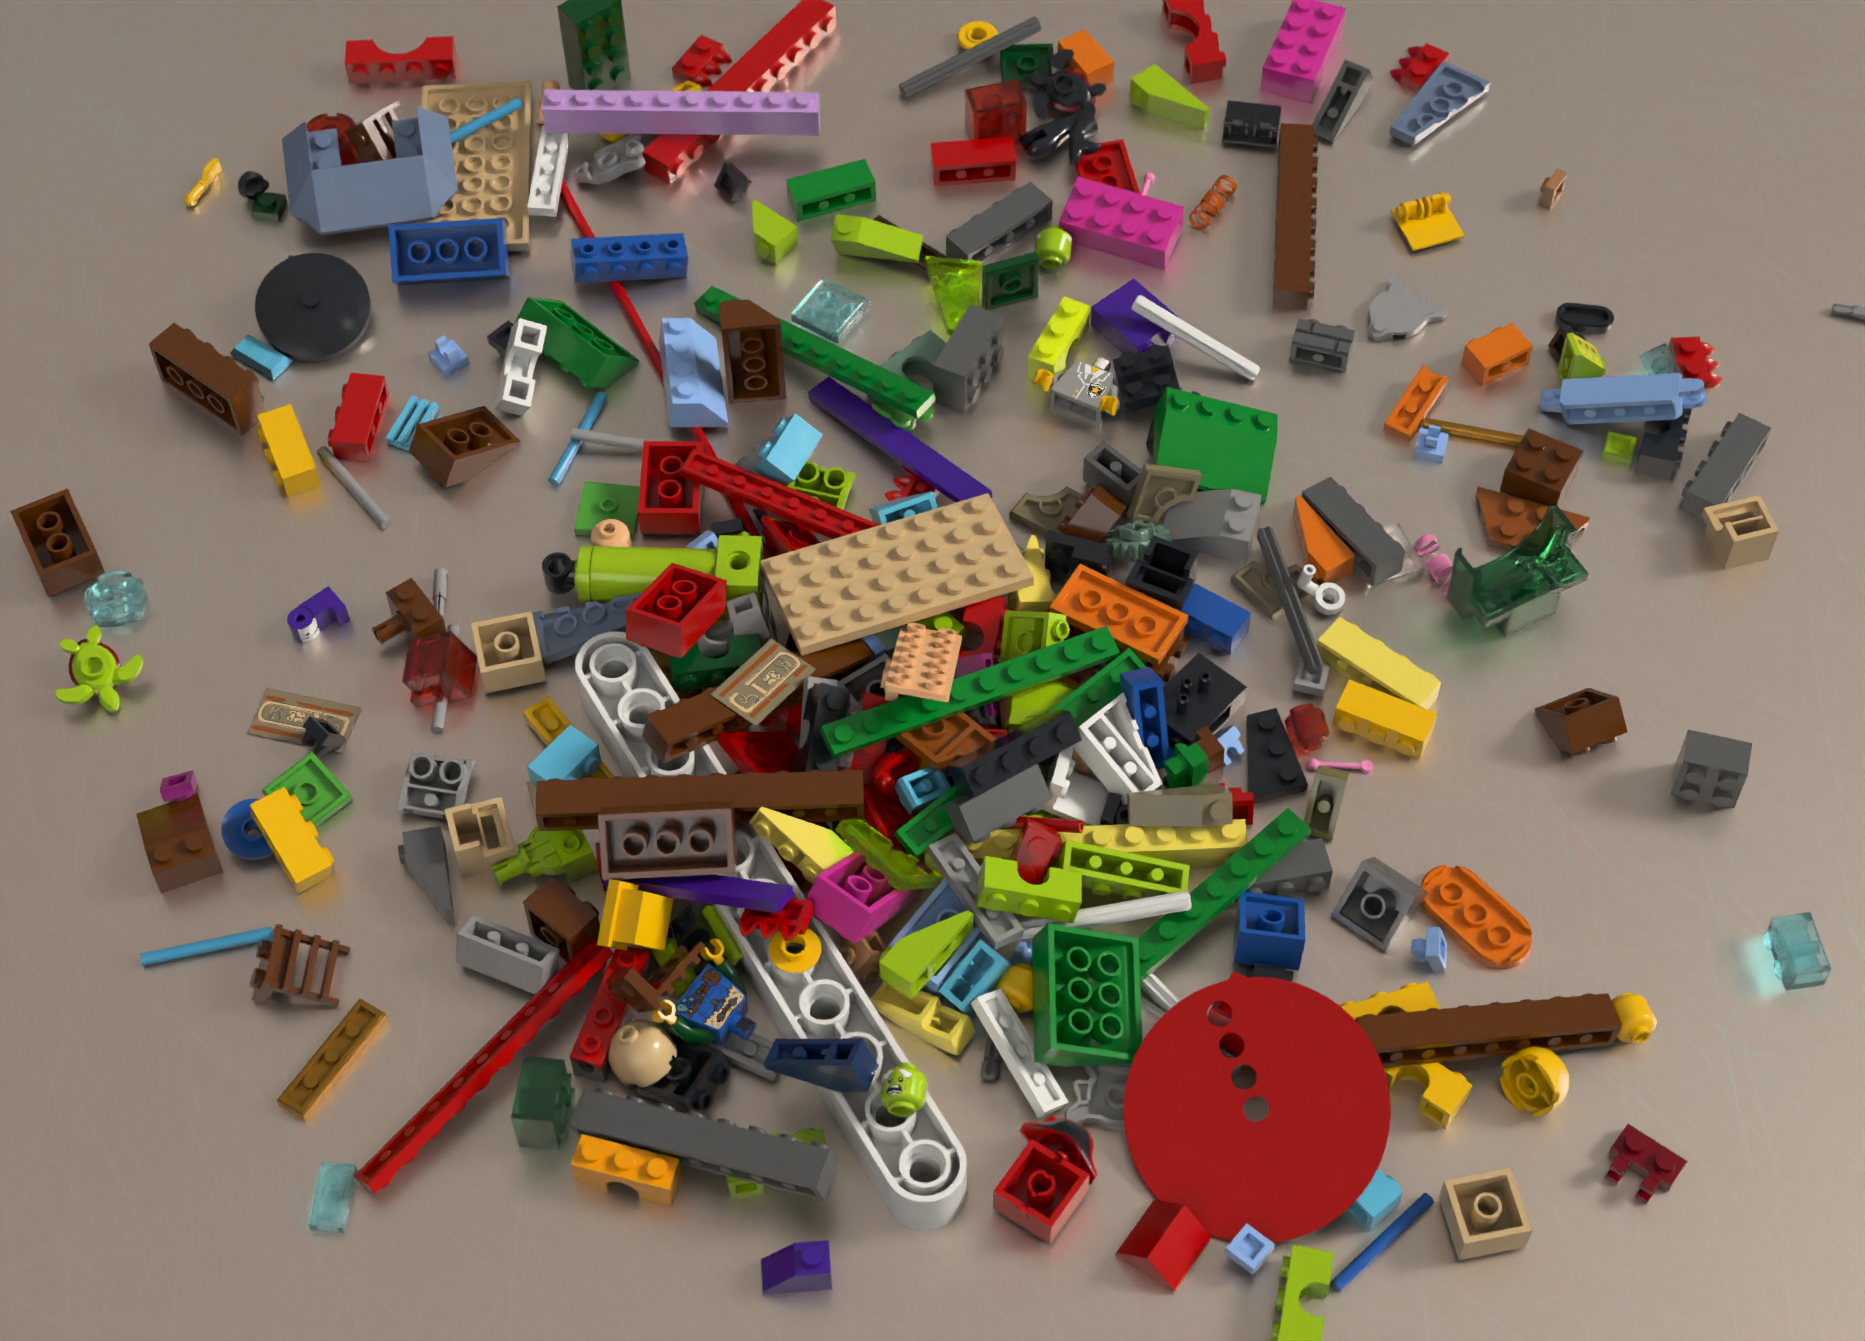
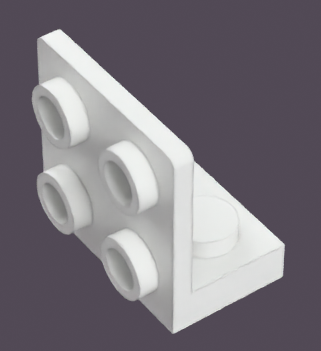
M1074 745L1057 753L1050 765L1046 785L1052 798L1042 803V810L1067 820H1081L1084 822V826L1100 825L1109 791L1101 782L1073 771L1076 760L1071 759Z

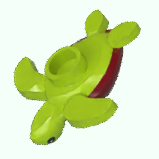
M97 625L92 626L87 631V639L80 640L78 643L72 639L60 640L61 649L71 654L68 666L69 675L76 687L55 690V696L60 702L70 705L83 704L92 696L99 697L101 705L107 711L116 712L119 709L120 700L115 689L118 685L128 684L136 679L144 665L142 657L136 654L129 662L121 666L117 654L109 646L100 642L102 631Z

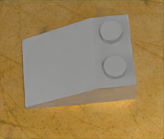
M1236 489L1196 492L1193 501L1180 502L1167 510L1163 528L1169 529L1171 542L1202 554L1246 563L1259 517L1261 495Z

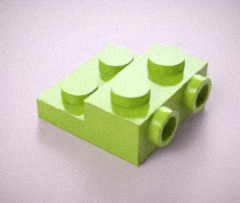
M1005 610L1000 663L1064 641L1069 635L1070 630L1069 624L1066 622L1067 615L1051 612Z

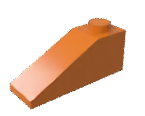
M1301 495L1295 497L1293 519L1304 566L1311 564L1316 569L1313 579L1321 585L1327 582L1336 583L1353 572L1356 555Z

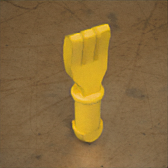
M213 158L202 171L201 180H197L195 186L185 195L184 203L186 206L196 205V201L203 192L208 190V186L222 172L218 158Z

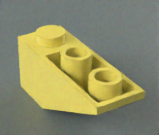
M1031 535L1023 558L1034 576V585L1010 592L1007 601L1011 611L1049 612V607L1057 595L1051 589L1050 571L1044 565L1043 548L1039 547L1036 535Z
M761 807L749 822L760 837L767 839L778 849L779 854L785 860L791 861L802 871L805 879L811 883L815 882L819 874L854 852L830 829L765 807Z

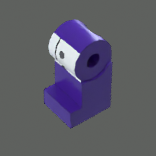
M329 586L293 609L287 617V623L292 636L301 643L314 640L321 630L334 622H337L341 627L350 621L345 604Z

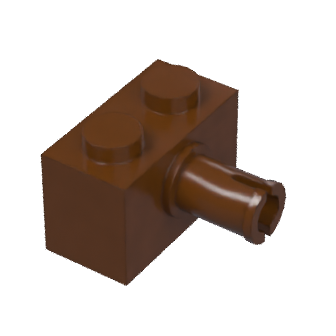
M412 578L385 592L393 617L372 627V632L381 645L402 632L407 633L421 653L446 640L447 631L443 617Z

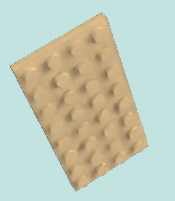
M531 81L423 86L422 108L448 116L450 132L517 97L522 102L523 107L452 144L458 192L452 199L446 201L434 220L417 223L502 218L506 222L508 251L529 250L530 215H528L527 206L530 195Z
M989 493L760 561L764 577L801 656L1034 585V576Z

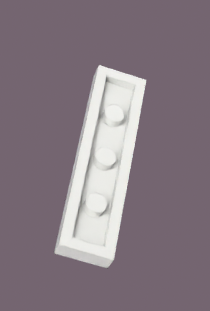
M542 125L527 206L528 215L556 216L570 133H545V127Z
M1000 988L977 997L971 1005L1036 1116L1040 1118L1062 1109L1068 1103V1100L1047 1065L1034 1062V1043L1002 989Z

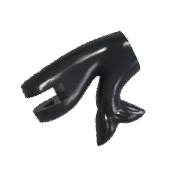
M1086 106L1068 116L1040 125L1023 134L1019 139L1023 149L1027 150L1028 156L1034 161L1045 158L1069 140L1070 166L1078 164L1083 155L1096 153L1102 148V145L1086 140L1099 133L1097 122L1092 112Z

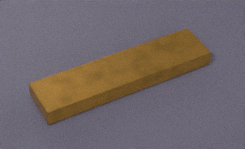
M360 998L277 1099L278 1105L306 1121L387 1021L386 1013Z

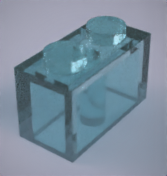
M1807 912L1772 918L1767 930L1764 932V943L1767 950L1772 951L1775 960V974L1778 979H1782L1785 991L1824 985L1831 967L1811 913Z

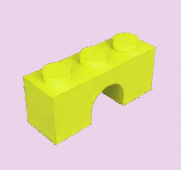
M1065 296L1063 297L1028 355V379L1034 380L1038 369H1045L1052 374L1065 369L1066 357L1070 346L1078 347L1089 329L1090 305Z

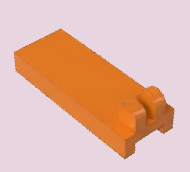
M1422 365L1385 421L1384 429L1410 442L1448 384L1449 377L1444 374L1441 377L1429 371L1427 366Z

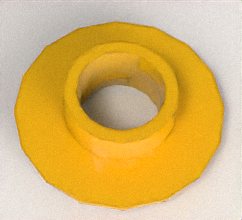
M973 21L960 28L957 33V42L963 49L968 50L999 33L989 23ZM980 37V38H983V39H981V40H975V39H973V38Z
M808 928L804 935L798 934L787 942L783 939L781 932H777L769 944V956L773 964L781 971L788 973H802L811 969L818 962L821 955V942L818 936ZM792 943H799L805 947L802 952L797 954H791L785 950Z

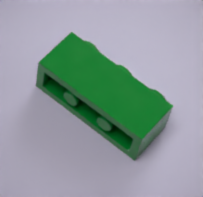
M865 159L786 179L787 198L798 222L876 201V181Z

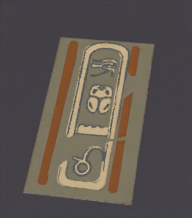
M770 639L710 695L757 726L804 681L805 677L810 676L816 669L773 639Z
M267 688L247 734L303 745L302 738L306 732L303 724L311 716L327 720L346 739L340 749L333 748L331 750L343 753L361 707ZM317 740L312 745V747L316 748Z

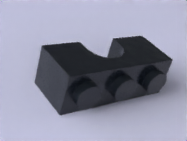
M1692 408L1683 409V414L1676 420L1645 421L1644 428L1656 430L1661 434L1644 432L1635 473L1670 480L1673 469L1679 470L1683 452H1679L1678 448L1679 446L1684 447L1687 430L1682 429L1683 424L1688 425Z
M820 683L808 689L803 719L810 722L809 733L803 747L797 750L793 772H807L809 770L837 771L839 757L832 759L820 729L823 725L847 717L851 690L826 683Z

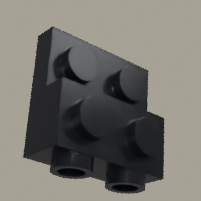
M1152 345L1147 351L1135 354L1125 352L1119 358L1113 359L1125 412L1156 405L1167 387L1180 390L1169 345Z
M1049 530L1046 537L1045 568L1050 571V576L1054 579L1068 581L1079 564L1110 578L1108 573L1112 559L1107 557V544Z
M670 1034L677 1049L676 1058L673 1055L669 1062L671 1069L658 1082L640 1088L636 1084L634 1088L639 1095L663 1102L673 1107L676 1112L687 1114V1111L705 1112L712 1104V1094L719 1084L723 1085L728 1081L731 1065L721 1050L703 1044L686 1043L680 1037Z

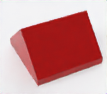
M763 515L760 519L766 545L773 557L821 543L809 529L795 523Z
M1153 1200L1116 1252V1256L1174 1293L1212 1237L1185 1204Z

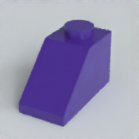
M829 1240L792 1243L762 1258L763 1295L832 1289Z

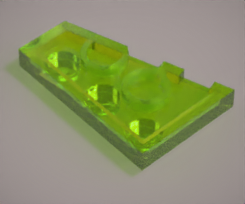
M925 256L924 263L947 335L951 336L970 304L979 307L981 261Z
M861 819L841 820L835 829L844 838V843L848 847L859 851L866 858V863L870 867L881 871L889 878V884L900 891L936 888L944 878L936 871L928 874L919 868L917 864L920 860L910 853L906 855L903 852L893 850L891 848L893 843L890 839Z

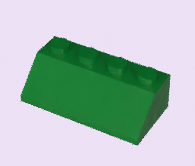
M527 297L515 321L516 323L521 318L547 326L542 354L560 363L559 367L562 370L576 375L580 379L579 383L591 390L595 388L608 389L635 368L640 361L562 300Z

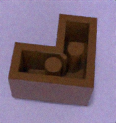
M1100 483L1095 490L1091 487L1086 490L1075 504V507L1078 509L1077 513L1073 518L1067 515L1056 530L1063 534L1100 542L1128 505Z

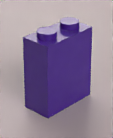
M1134 278L1091 307L1090 325L1121 353L1131 352L1135 354L1147 351L1152 345H1171L1178 337L1136 313L1131 308L1136 298L1142 295L1176 317L1178 316Z

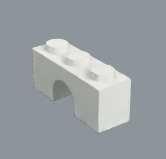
M521 318L512 326L494 409L523 416L531 407L536 380L532 379L537 359L542 353L547 326Z

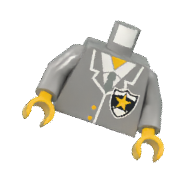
M1097 358L1093 365L1081 360L1076 361L1070 368L1067 367L1054 374L1045 369H1038L1032 383L1034 385H1042L1044 391L1051 389V408L1098 427L1101 426L1106 412L1111 413V416H1115L1116 411L1121 407L1119 388L1114 385V375L1109 372L1111 364L1104 358Z

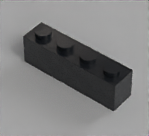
M1052 710L948 764L947 767L959 795L975 797L1082 741V738L1070 711Z

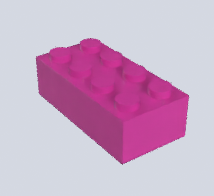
M1293 0L1263 65L1260 90L1312 104L1342 35L1346 8L1317 0Z
M1077 177L1059 219V226L1071 235L1072 244L1165 270L1183 227L1184 206Z
M874 839L819 874L806 900H812L815 907L813 916L817 920L825 922L838 931L844 939L856 944L915 903L932 871L917 860H914L913 857L897 846L878 845Z

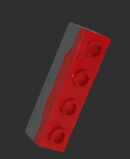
M631 946L627 947V951L615 949L569 1056L574 1075L601 1083L606 1082L611 1070L608 1051L612 1038L618 1029L631 1022L635 1009L627 1002L621 1003L610 993L609 990L612 987L605 980L614 971L633 967L648 981L652 971L648 951Z

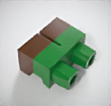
M1207 726L1196 732L1195 743L1189 747L1183 743L1175 744L1174 756L1165 760L1163 765L1168 774L1163 777V784L1166 789L1209 785L1222 780L1225 748Z

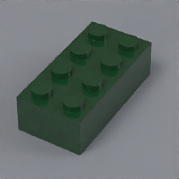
M567 0L557 6L569 86L574 90H611L631 78L621 0Z

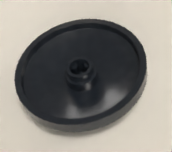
M305 253L290 257L269 271L261 282L256 294L255 315L262 335L276 351L288 358L302 362H322L343 355L360 341L370 322L371 298L364 279L349 263L324 253Z

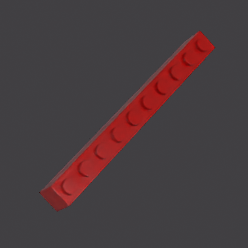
M801 0L706 91L769 92L770 88L778 80L783 79L786 73L795 64H798L805 54L815 48L827 33L833 31L836 26L835 6L824 0ZM660 134L642 152V156L646 161L644 171L670 185L677 177L682 176L695 160L700 159L703 152L712 144H715L721 135Z

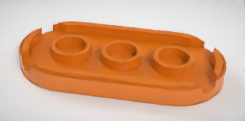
M1447 865L1437 866L1426 873L1420 886L1428 891L1421 903L1423 911L1478 962L1494 969H1510L1518 966L1528 957L1532 945V931L1529 923L1475 873L1457 865L1455 867H1447Z

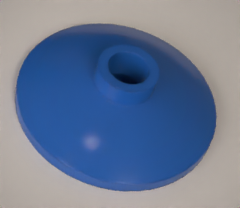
M247 799L238 802L227 811L222 821L221 833L225 845L235 855L245 859H262L273 854L251 816L250 804L259 799ZM256 829L260 832V835L251 837L248 833Z

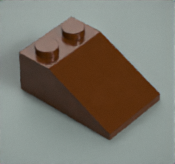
M485 406L418 424L409 452L444 487H449L468 481L518 447L520 440Z
M198 793L191 795L186 800L173 801L136 814L152 874L161 893L224 872Z

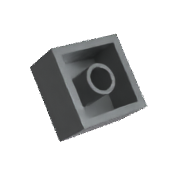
M1688 730L1675 764L1671 795L1681 796L1686 800L1709 802L1719 807L1735 808L1748 776L1752 743Z

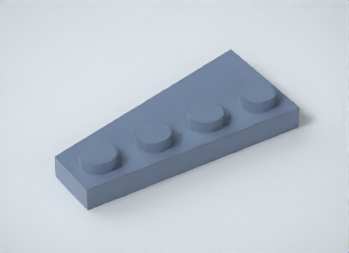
M1443 61L1392 124L1389 134L1411 145H1415L1489 91L1491 82Z
M642 592L613 597L611 602L602 604L597 601L586 602L585 607L570 609L568 606L556 608L554 613L533 612L532 615L540 651L545 663L548 665L578 653L581 647L596 635L614 631L626 633V609Z

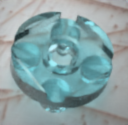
M114 570L106 572L97 577L98 582L92 588L89 585L84 595L85 606L89 615L100 627L122 626L131 622H138L144 616V609L148 603L145 585L139 577L138 579L133 577L128 571ZM120 594L122 598L120 601L109 602L114 599V595Z

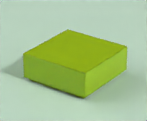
M1608 431L1601 459L1630 466L1637 437Z

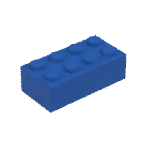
M502 218L388 225L392 282L396 285L510 278L506 222Z

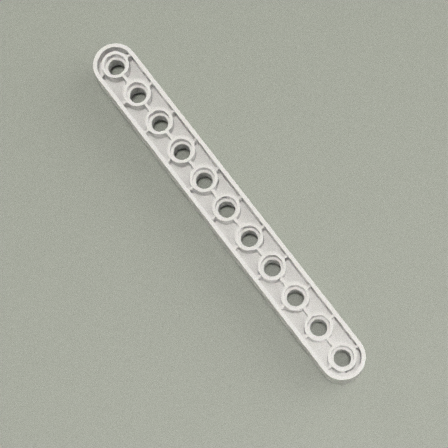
M617 631L596 635L581 647L576 657L575 668L583 708L625 777L640 778L648 775L670 777L680 774L700 776L713 773L727 775L708 744L663 764L643 739L642 735L646 717L656 710L666 709L680 701L647 647L626 640V633ZM751 824L735 825L736 872L733 874L713 875L789 885L793 888L794 896L792 898L806 900L772 844L767 839L760 837ZM702 902L704 907H715L743 952V956L739 959L738 963L785 1039L863 1038L879 1065L867 1092H836L814 1084L813 1086L889 1211L899 1222L917 1230H934L952 1222L959 1215L966 1201L967 1160L965 1151L927 1089L923 1108L916 1111L912 1116L899 1117L892 1115L880 1101L885 1071L896 1067L898 1063H909L822 923L812 915L807 927L818 936L821 942V955L818 962L805 972L788 973L776 967L769 956V944L773 936L764 939L759 929L745 937L741 934L739 921L745 908ZM792 943L785 950L791 954H797L802 952L805 947L799 943ZM822 1015L836 1016L828 1020L816 1019L817 1017ZM888 1119L904 1122L896 1127H885L879 1124ZM921 1173H930L939 1177L928 1183L912 1179Z

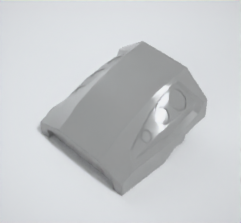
M412 750L410 761L402 780L397 811L447 819L444 809L465 803L469 779L476 761L471 759L457 760L452 757L445 758L435 754L433 756Z

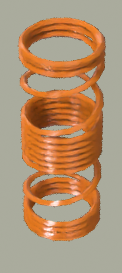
M1227 175L1219 176L1212 189L1208 190L1201 199L1200 204L1190 213V223L1197 229H1206L1210 225L1209 217L1215 218L1216 214L1225 205V202L1228 201L1227 196L1233 195L1237 190L1236 182ZM1220 183L1227 184L1231 187L1232 191L1225 189ZM1214 190L1219 191L1220 193L1225 195L1226 201H1224L1221 195L1214 192ZM1206 212L1214 214V216H1209ZM1193 214L1195 215L1199 223L1205 225L1204 227L1195 223V221L1192 218ZM1196 214L1200 215L1206 221V224L1202 223Z

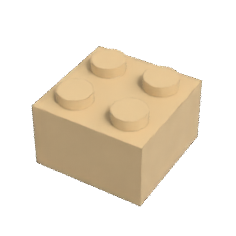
M532 611L471 623L485 694L546 681Z
M1511 1167L1444 1180L1439 1200L1458 1260L1526 1247L1532 1229Z

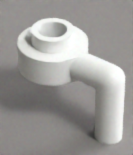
M1311 564L1305 565L1297 580V586L1313 596V604L1320 613L1325 615L1338 613L1345 602L1343 589L1339 585L1330 582L1323 583L1320 586L1311 581L1316 572L1315 567ZM1323 599H1329L1332 604H1327Z

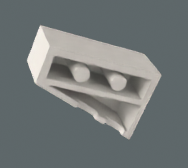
M1124 692L1077 728L1082 741L1074 744L1075 751L1107 790L1111 793L1122 795L1121 806L1128 805L1127 793L1156 790L1162 784L1147 747L1144 748L1137 732L1139 727L1136 720H1132L1126 706L1127 699Z

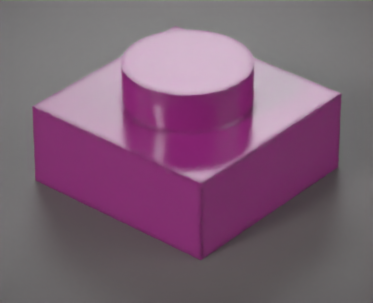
M194 771L163 778L160 787L163 801H183L192 794H195L197 780Z

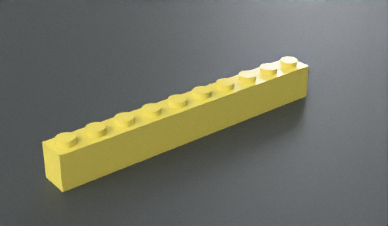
M1233 819V824L1207 827L1130 826L1128 824L1084 826L1082 834L1058 832V841L1062 843L1065 840H1071L1190 865V868L1220 867L1228 860V854L1236 853L1248 843L1245 819ZM1022 829L994 830L990 832L991 837L977 844H973L972 841L962 840V842L981 867L985 856L1009 860ZM954 831V832H949V833H947L944 837H942L941 839H944V838H946V837H948V836H950V835H953V834H955L956 832H955V831ZM927 849L924 852V865L932 871L928 880L944 879V876L927 853ZM1050 859L1046 871L1049 870V867H1053L1052 859Z

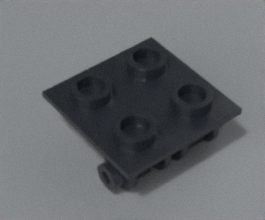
M1228 100L1222 142L1276 148L1282 106Z

